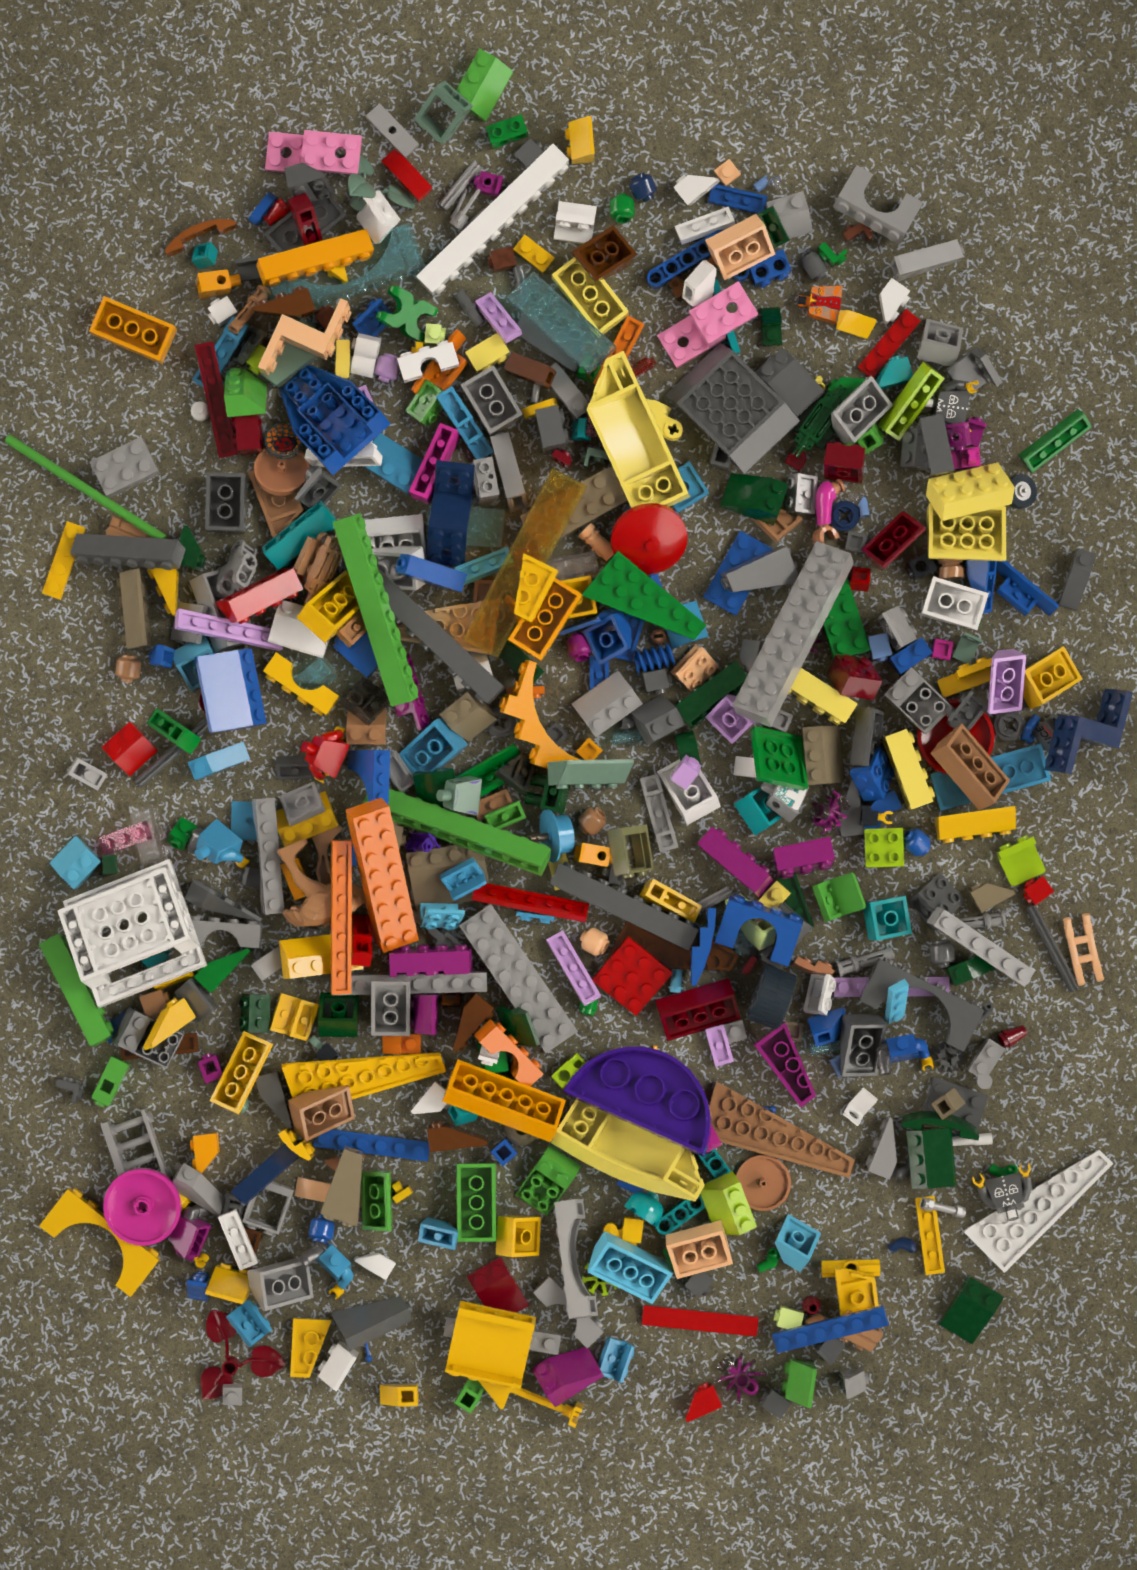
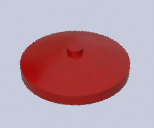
M657 503L637 505L624 512L615 522L610 537L613 554L615 555L619 551L646 575L660 573L676 564L684 554L688 541L687 530L680 515L670 507Z
M959 699L946 700L955 709L961 704L958 702ZM984 712L969 732L990 756L994 747L995 734L992 722ZM946 715L926 735L918 729L917 744L925 762L937 772L948 775L931 755L938 742L954 730L946 723L949 719Z

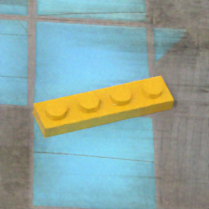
M66 522L42 594L61 600L75 561L74 557L70 554L76 533L84 534L85 527Z
M935 1196L915 1198L925 1275L945 1273L937 1211H925L920 1208L922 1198L934 1199L935 1202Z

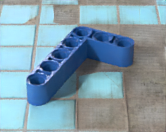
M723 230L713 232L650 270L647 275V285L652 289H658L669 283L675 276L679 277L699 265L703 260L709 259L711 257L710 252L703 254L699 251V248L707 246L705 240ZM689 255L693 258V262L687 264L683 261V257ZM670 265H673L676 267L677 271L675 273H669L666 270V268ZM749 268L744 270L746 274L742 277L732 276L734 281L744 282L748 278ZM657 275L661 280L658 283H653L650 277Z

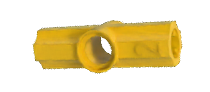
M849 1258L846 1260H821L822 1278L835 1277L834 1266L846 1268L850 1263L855 1264L856 1271L880 1276V1259Z

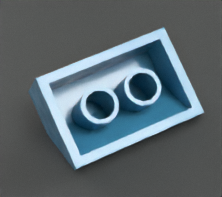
M380 433L372 443L377 445V450L382 455L381 466L362 467L409 495V490L423 459Z

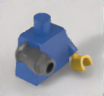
M914 1034L886 1039L884 1044L876 1049V1052H878L877 1069H879L881 1076L892 1073L891 1063L922 1058L923 1071H926L925 1066L930 1065L932 1069L934 1068L926 1041L916 1038Z

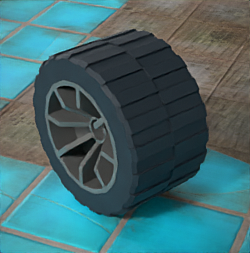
M768 964L765 965L754 987L746 1018L770 1028L778 1029L792 1002L797 976Z

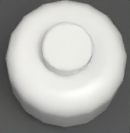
M201 401L194 403L191 407L193 418L197 421L208 419L210 416L208 405Z

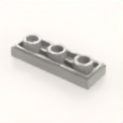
M380 103L366 115L371 124L405 158L419 146L418 142ZM391 129L396 130L394 134H391L389 131Z

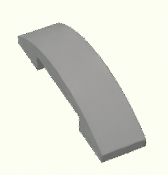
M654 774L640 778L660 853L679 848L659 775Z

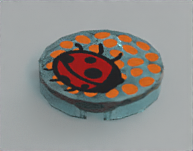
M277 424L271 427L266 432L264 438L267 452L281 460L295 457L303 445V442L293 432L292 426L288 424Z

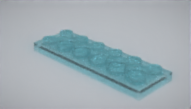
M532 272L507 296L508 302L588 374L593 372L616 349V346L535 272Z

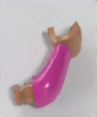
M841 479L831 483L825 481L817 489L816 518L819 528L812 535L814 544L816 541L825 544V532L828 533L831 540L839 538L837 531L829 526V524H831L832 503L836 499V495L839 494V491L841 493L845 491V486Z

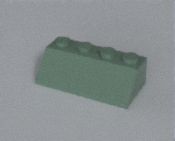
M634 759L548 762V785H556V789H567V785H573V789L584 788V785H589V788H601V784H606V788H617V784L625 783L634 764Z

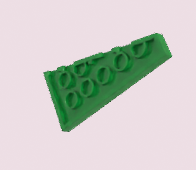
M617 551L582 593V596L692 640H695L706 627L703 621L619 551Z

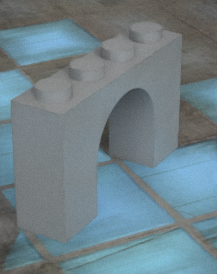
M856 165L837 197L833 208L871 228L873 231L880 233L889 240L900 244L923 202L906 193L895 211L889 213L876 211L869 206L864 197V191L873 174Z

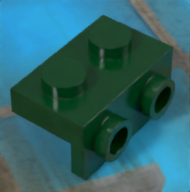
M242 993L239 1002L241 1008V1017L239 1018L240 1032L269 1033L270 994Z

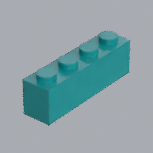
M320 500L262 547L264 555L278 570L288 566L295 556H299L308 536L317 538L321 532H330L334 529L332 522L337 520L336 516Z

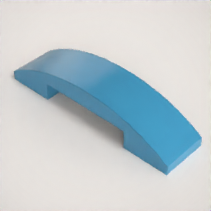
M235 316L231 317L223 330L224 333L215 345L220 374L234 355L249 328V325L245 324L238 334L230 332L228 325L235 319ZM198 369L192 380L203 387L200 369Z

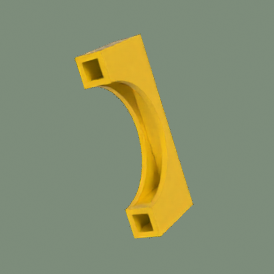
M77 1188L67 1189L39 1227L53 1238L58 1236L65 1228L78 1223H92L108 1230L118 1241L123 1254V1269L115 1286L131 1297L161 1259L158 1256L160 1253L153 1247L133 1245L121 1240L112 1232L106 1222L104 1213L97 1209L99 1206L94 1201L84 1199L82 1197L83 1193Z

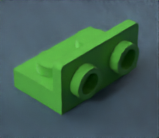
M426 379L405 411L419 422L430 427L436 421L437 415L442 409L436 396L442 393L443 390Z

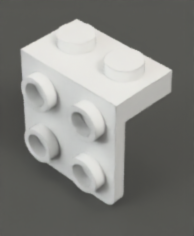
M376 191L374 198L362 197L366 205L359 211L356 218L362 227L367 229L372 241L375 244H380L401 219L380 191Z

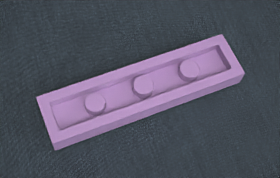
M562 930L546 939L582 1004L586 1006L601 998L598 989L564 931Z

